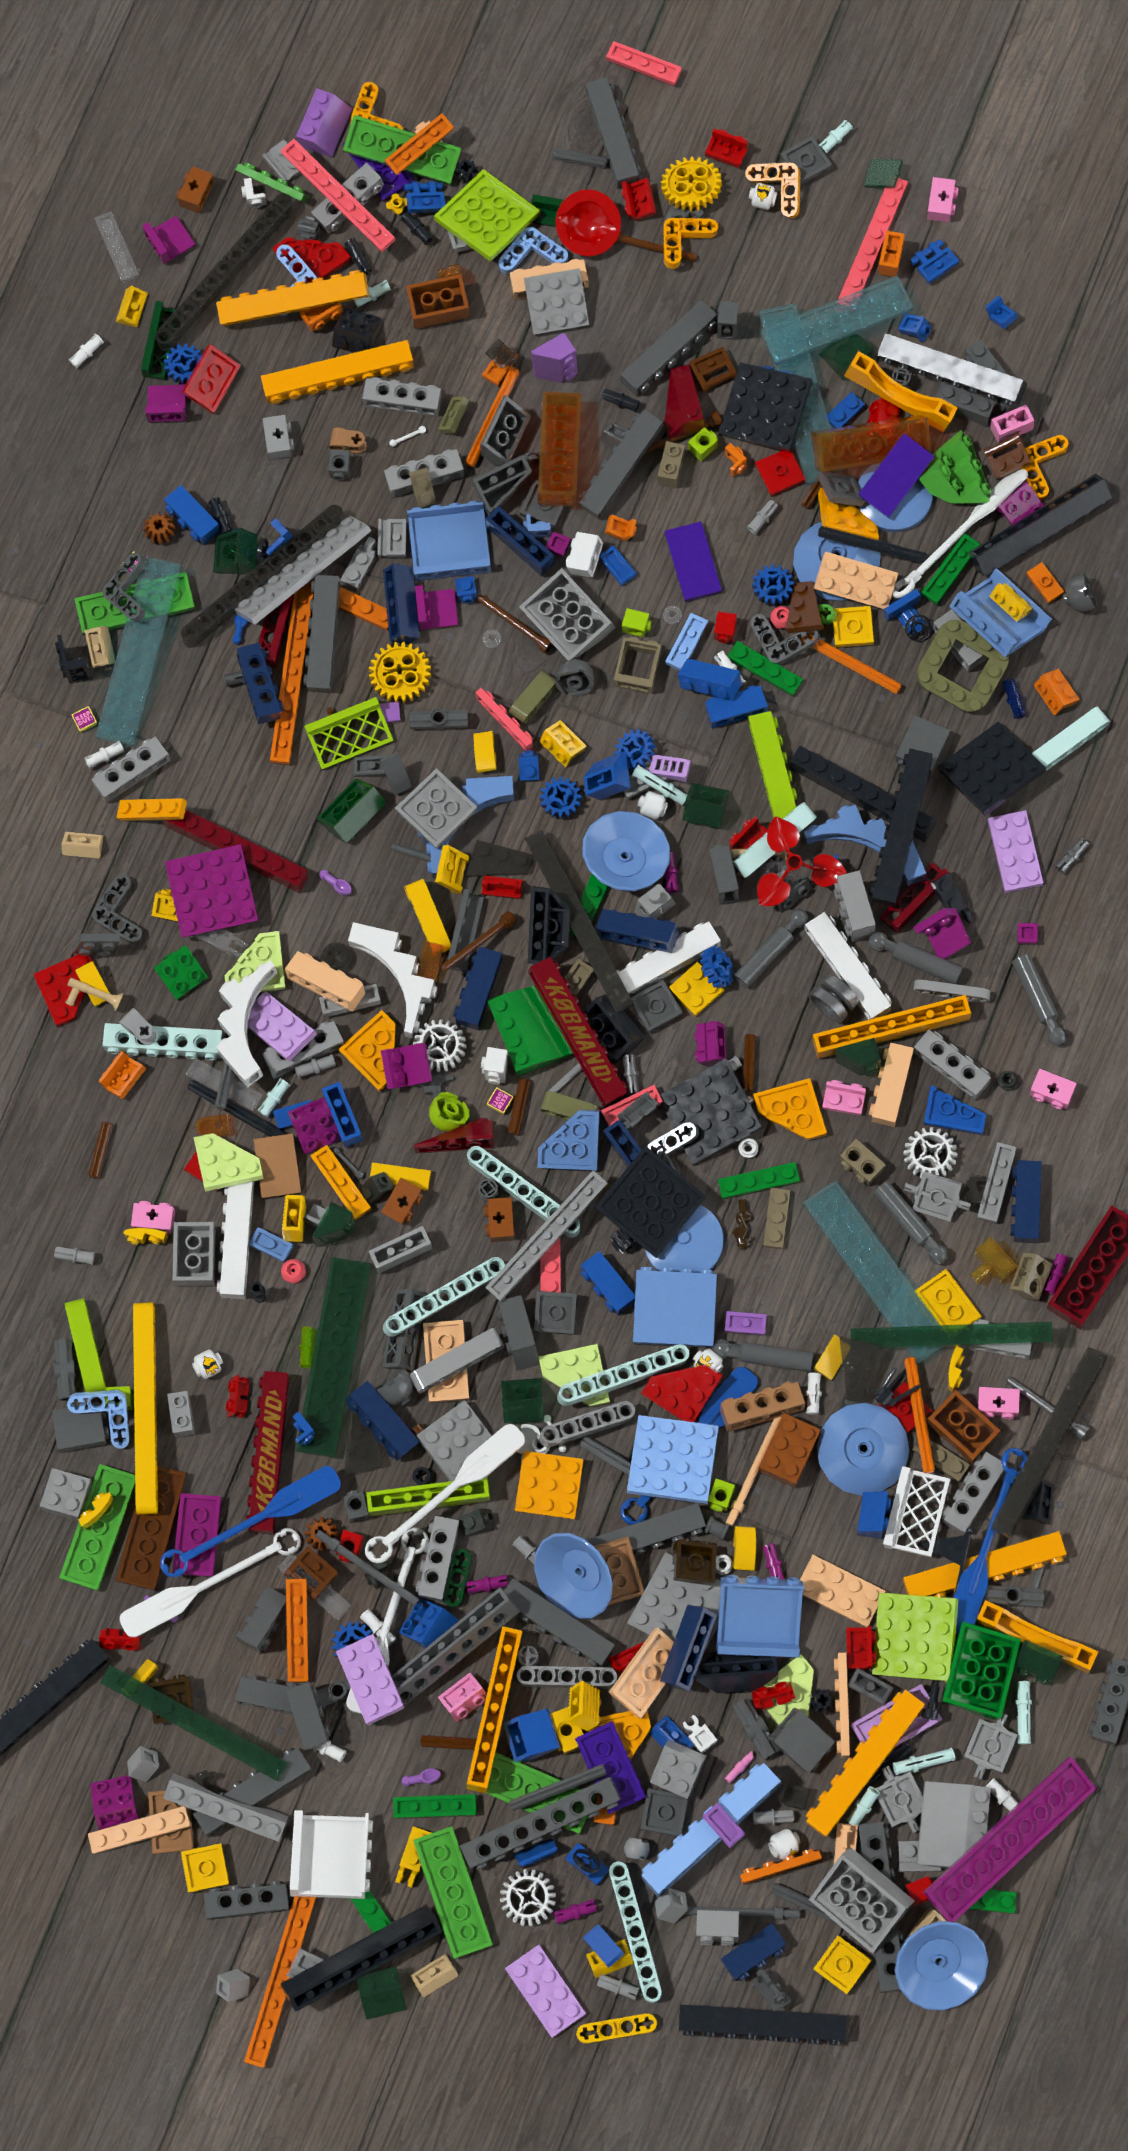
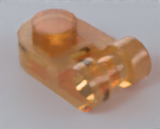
M453 264L446 269L441 268L436 271L438 279L463 273L461 265Z
M223 1114L200 1118L196 1123L197 1133L200 1136L212 1133L217 1136H231L232 1128L229 1125L231 1116ZM216 1123H221L222 1128L216 1129Z

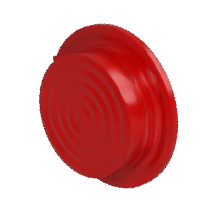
M586 189L574 192L561 203L556 214L555 225L558 237L567 249L581 256H595L607 251L616 242L620 233L621 218L617 206L607 195L596 190Z

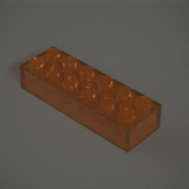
M543 391L537 504L576 506L581 393Z
M918 415L811 431L815 470L825 472L882 463L904 433L931 453L928 417Z

